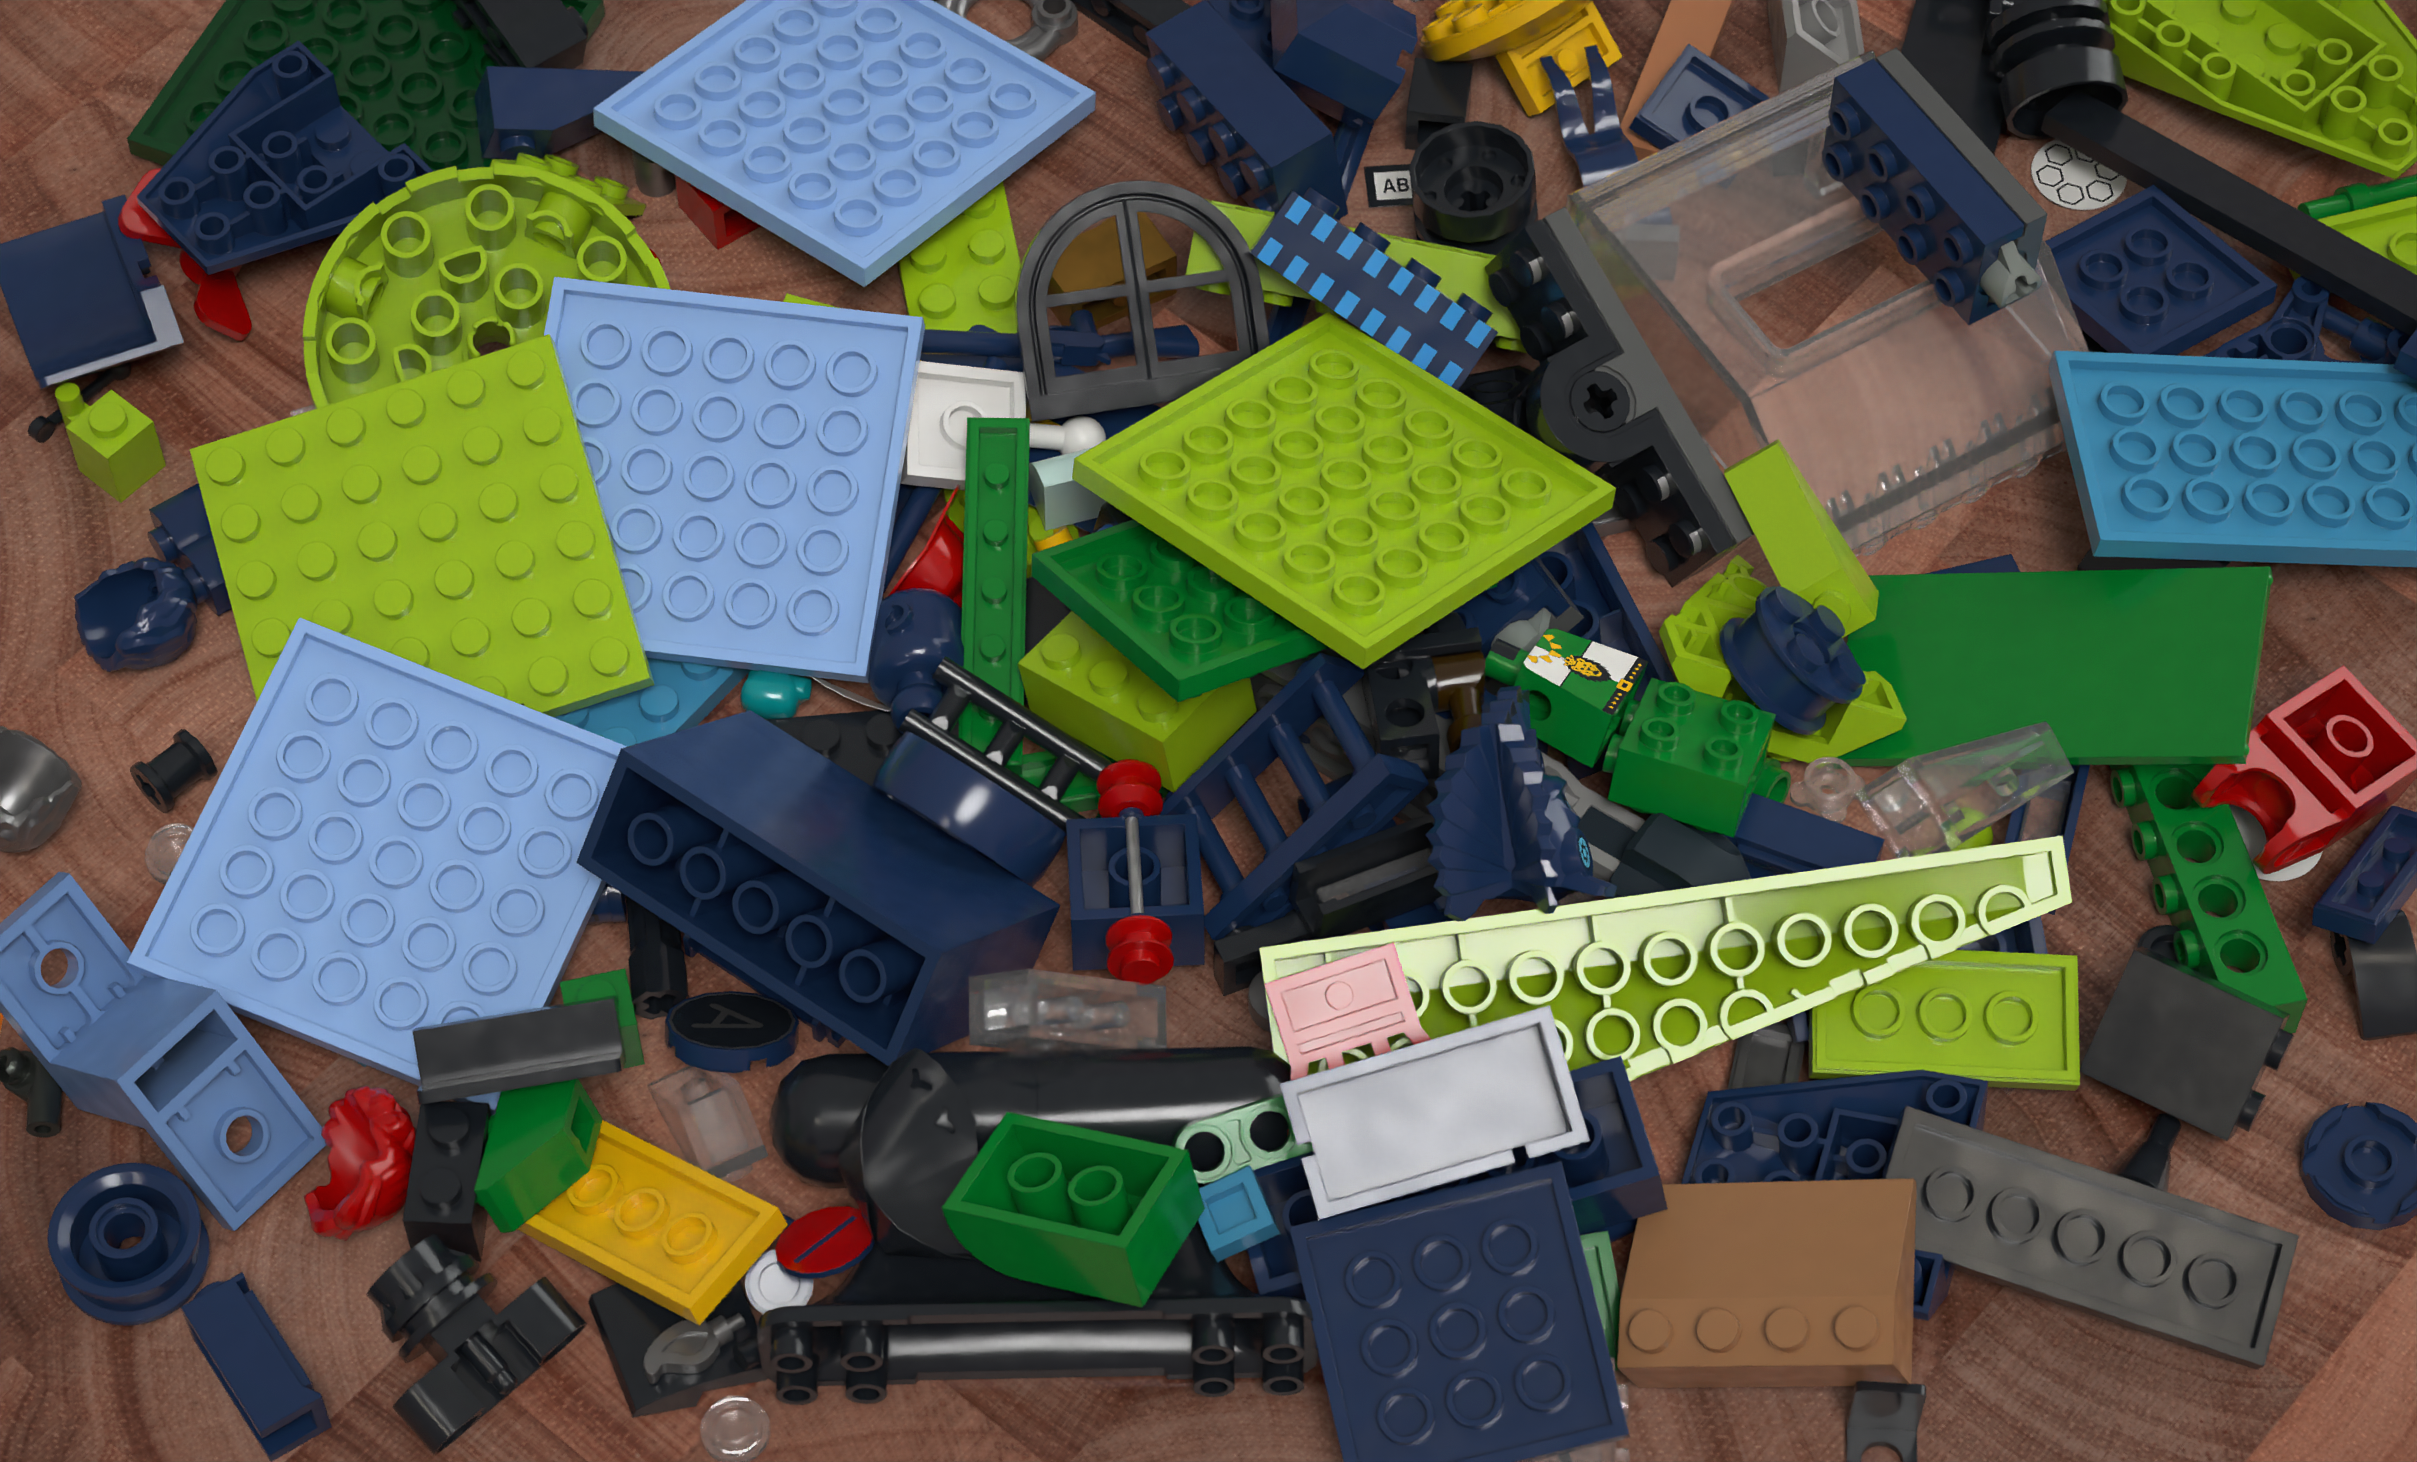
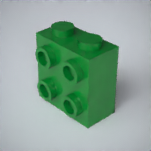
M1651 678L1641 701L1629 700L1622 719L1619 735L1614 733L1609 743L1603 765L1604 772L1613 774L1608 800L1629 806L1640 813H1663L1673 820L1690 824L1701 831L1717 832L1734 838L1764 768L1776 714L1757 709L1744 701H1729L1695 691L1683 683L1665 682Z

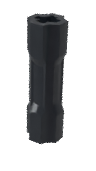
M626 896L631 952L628 961L634 1012L636 1015L651 1020L667 1017L672 1007L689 998L684 952L682 951L680 930Z

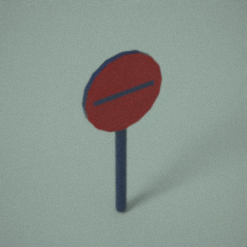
M833 1206L810 1212L797 1220L782 1213L788 1225L781 1233L775 1250L779 1265L788 1274L803 1279L825 1278L842 1273L858 1264L872 1250L874 1241L860 1209L850 1206Z

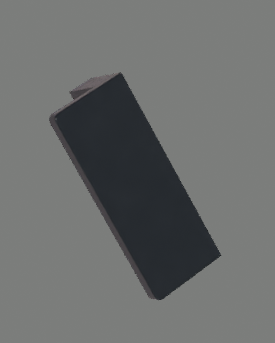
M616 995L419 1027L412 1031L421 1079V1086L417 1089L419 1104L622 1071L627 1062Z

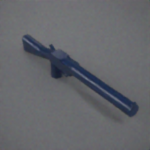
M1088 310L1075 311L1069 319L1071 326H1049L1053 360L1055 363H1060V365L1095 366L1099 361L1110 365L1112 358L1134 356L1131 332L1100 336L1097 332L1093 315ZM1187 325L1154 328L1158 357L1181 359L1199 356L1198 340ZM925 329L921 354L1021 358L1017 333Z

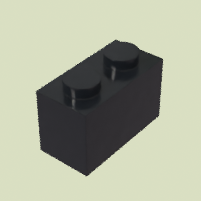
M439 1101L420 1104L403 1223L411 1249L427 1237L436 1234L449 1249L468 1253L477 1262L482 1261L488 1212L485 1207L480 1206L477 1202L474 1188L488 1141V1123L492 1116L489 1103Z

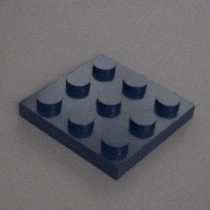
M2155 185L2041 243L2035 271L2042 280V285L2036 291L2109 353L2178 355L2274 303L2277 289L2275 282Z

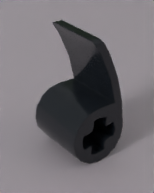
M2400 909L2375 944L2330 931L2332 955L2339 973L2343 976L2353 975L2361 1039L2369 1041L2417 1034V952L2411 926L2405 913Z

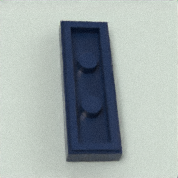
M2391 805L2314 905L2313 926L2371 944L2377 942L2417 888V812Z

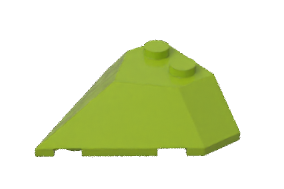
M1737 554L1729 562L1723 574L1716 573L1685 601L1680 613L1676 616L1671 614L1664 620L1659 634L1679 683H1683L1695 691L1729 701H1744L1762 710L1735 679L1725 661L1719 640L1722 626L1732 618L1746 619L1756 610L1757 596L1764 589L1768 588L1761 581L1751 577L1754 567ZM1863 671L1866 682L1862 685L1860 696L1851 703H1835L1826 711L1824 726L1816 733L1811 735L1799 734L1775 721L1767 755L1784 762L1796 759L1820 765L1901 730L1907 718L1892 685L1876 671Z

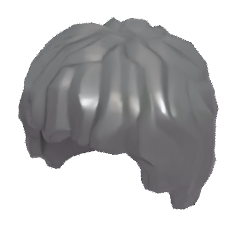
M0 726V851L17 853L39 847L60 828L63 819L82 787V780L78 777V773L70 768L66 760L59 757L54 750L48 748L44 743L21 730H9L4 726Z

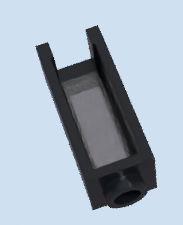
M1431 813L1294 863L1289 900L1312 940L1345 936L1433 903L1435 899L1442 896L1434 888L1438 878V870L1427 861L1433 851V845L1425 835L1434 826V818Z

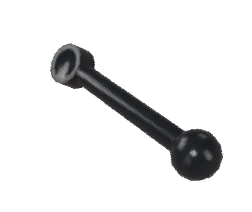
M126 363L107 369L106 372L80 391L83 401L86 403L114 380L121 381L126 379L131 374V364ZM58 408L47 418L45 416L35 418L28 428L29 436L39 443L47 441L54 433L55 426L63 421L60 409Z

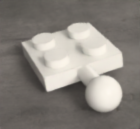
M920 361L901 484L955 489L957 485H960V490H965L967 417L1026 418V393L1023 372ZM1088 416L1072 417L1062 426L1030 423V447L1059 450L1061 455L1092 448L1106 440L1103 427L1095 419Z

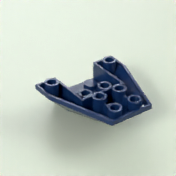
M297 41L251 69L136 197L138 204L208 275L342 233L347 225L368 205L373 202L375 205L387 196L406 187L405 182L433 172V170L405 143L388 152L340 105L334 74L300 41Z
M1912 1070L1708 1091L1681 1184L1881 1179L1902 1109L1908 1106L1983 1131L1988 1081L1927 1070ZM1915 1249L1913 1318L1929 1321L1948 1295L1954 1269L1944 1266L1943 1254Z

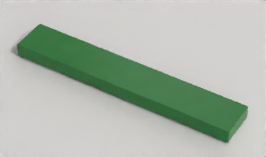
M967 417L961 640L964 647L963 668L1024 706V686L1018 662L1025 656L1030 418ZM969 702L959 718V738L984 753L1002 722ZM1023 739L1005 766L1016 774H1023Z

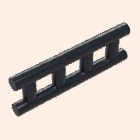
M945 656L933 674L932 679L948 689L929 718L912 708L898 730L903 733L906 731L911 732L958 759L1036 810L1065 833L1066 819H1087L1060 802L1078 771L1097 783L1100 772L1113 764V762ZM969 702L1002 722L984 753L951 733ZM1024 737L1057 757L1039 787H1036L1005 767ZM1100 813L1097 814L1096 818H1102Z

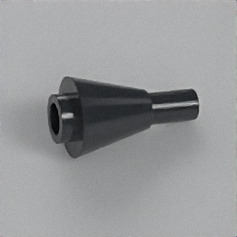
M2159 1114L2153 1123L2146 1141L2141 1143L2112 1174L2168 1192L2171 1164L2170 1152L2182 1127L2180 1121L2173 1115Z

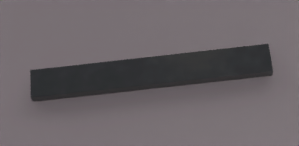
M2078 88L2073 90L2045 114L2041 131L2145 189L2155 185L2191 215L2403 333L2412 336L2416 331L2417 275Z

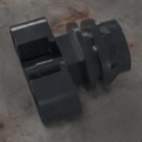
M436 1234L427 1237L399 1258L375 1281L367 1292V1296L380 1310L383 1333L392 1343L402 1338L407 1340L398 1352V1355L405 1363L416 1359L426 1351L439 1363L411 1386L393 1405V1409L434 1455L453 1443L565 1348L587 1325L586 1321L546 1277L530 1286L496 1315L484 1300L494 1290L498 1280L491 1273L484 1274L475 1279L473 1276L480 1267L478 1262L468 1253L449 1249Z

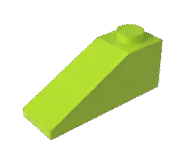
M1779 439L1724 470V475L1782 587L1802 597L1814 609L1823 605L1833 611L1844 626L1845 635L1842 638L1876 620L1879 591Z

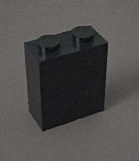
M2142 946L2134 949L2080 1066V1072L2228 1141L2235 1135L2238 1127L2249 1132L2261 1110L2266 1095L2255 1090L2266 1066L2278 1071L2288 1052L2294 1034L2285 1031L2284 1027L2290 1014Z

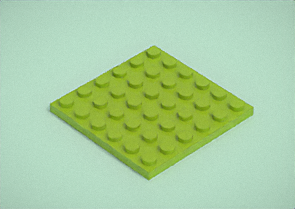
M1330 312L1074 458L1072 473L1074 481L1361 669L1371 665L1613 507L1616 487Z
M550 334L190 449L257 701L299 617L518 704L524 703V706L551 717L563 715L655 685L559 355Z

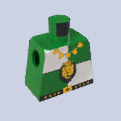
M1553 628L1545 631L1531 652L1497 638L1485 661V675L1508 686H1521V690L1529 689L1531 729L1537 731V738L1582 764L1593 768L1611 741L1613 734L1621 726L1627 704L1630 699H1634L1648 661Z

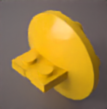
M1449 0L1434 11L1438 19L1422 29L1424 35L1419 43L1426 58L1433 59L1435 62L1467 61L1495 55L1528 117L1540 114L1556 103L1550 82L1542 69L1539 58L1551 55L1555 63L1566 74L1572 87H1575L1580 82L1590 79L1585 47L1597 45L1598 51L1607 67L1623 57L1593 0Z

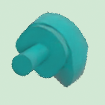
M749 670L748 678L741 690L740 699L742 707L745 711L751 710L765 720L794 717L798 707L810 700L812 679L785 673Z

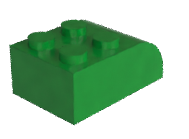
M1006 1112L942 1207L947 1224L958 1241L973 1256L992 1269L1016 1279L1142 1308L1205 1209L1188 1150Z

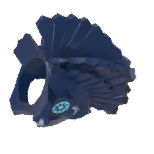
M1521 686L1501 687L1497 692V700L1490 702V712L1481 713V725L1461 730V747L1446 756L1445 772L1435 781L1438 791L1437 799L1426 806L1434 818V826L1425 834L1433 845V851L1427 861L1438 870V878L1434 888L1442 894V896L1435 899L1434 904L1440 913L1444 912V915L1457 922L1466 921L1477 911L1483 901L1488 899H1518L1533 902L1545 914H1553L1558 906L1557 901L1570 894L1582 892L1594 896L1614 898L1617 892V885L1593 877V860L1589 844L1584 833L1578 829L1581 819L1569 805L1565 796L1568 783L1559 776L1546 774L1541 750H1538L1537 731L1531 729L1529 689L1521 690Z

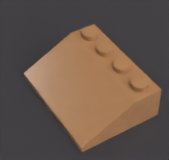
M1914 1178L1662 1184L1668 1209L1637 1219L1620 1299L1617 1368L1638 1388L1855 1386L1858 1381L1912 1384L1917 1186Z

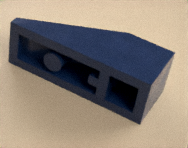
M487 66L474 96L482 158L516 160L518 153H525L543 159L545 154H554L603 132L594 127L593 108L645 71Z

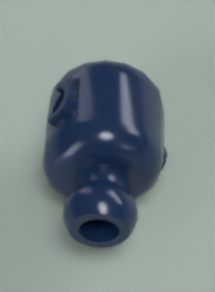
M910 588L897 591L884 598L880 604L870 656L868 681L875 698L890 708V717L897 730L912 708L927 718L934 711L948 689L932 679L933 674L945 656L962 667L964 665V647L961 640L962 609L948 595L933 589Z

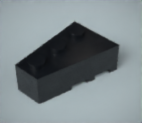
M452 0L459 8L453 12L454 20L463 29L473 24L476 26L487 42L483 45L485 54L497 67L574 69L583 64L588 38L586 24L575 8H566L561 0Z

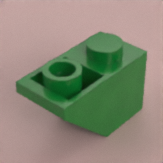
M579 1079L501 1091L496 1112L489 1119L488 1141L474 1188L477 1202L480 1206L485 1207L501 1233L514 1232L590 1171L603 1119Z

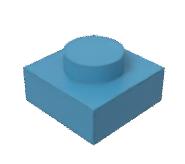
M1247 1166L1199 1188L1205 1209L1198 1222L1209 1249L1217 1262L1281 1234L1258 1178L1251 1166Z

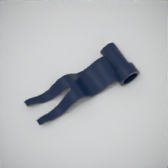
M1597 45L1585 47L1592 88L1594 134H1589L1575 91L1566 74L1555 63L1551 55L1539 58L1542 69L1553 91L1563 142L1568 154L1574 158L1578 167L1587 206L1591 218L1581 220V225L1672 228L1670 213L1664 197L1658 195L1647 198L1637 155L1631 141L1623 134L1620 127L1612 82Z

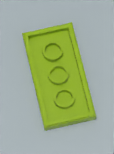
M1954 950L1809 1009V1078L1834 1079L1927 1070L1988 1081V1087L2075 1091L2080 1086L2078 957L2072 955Z

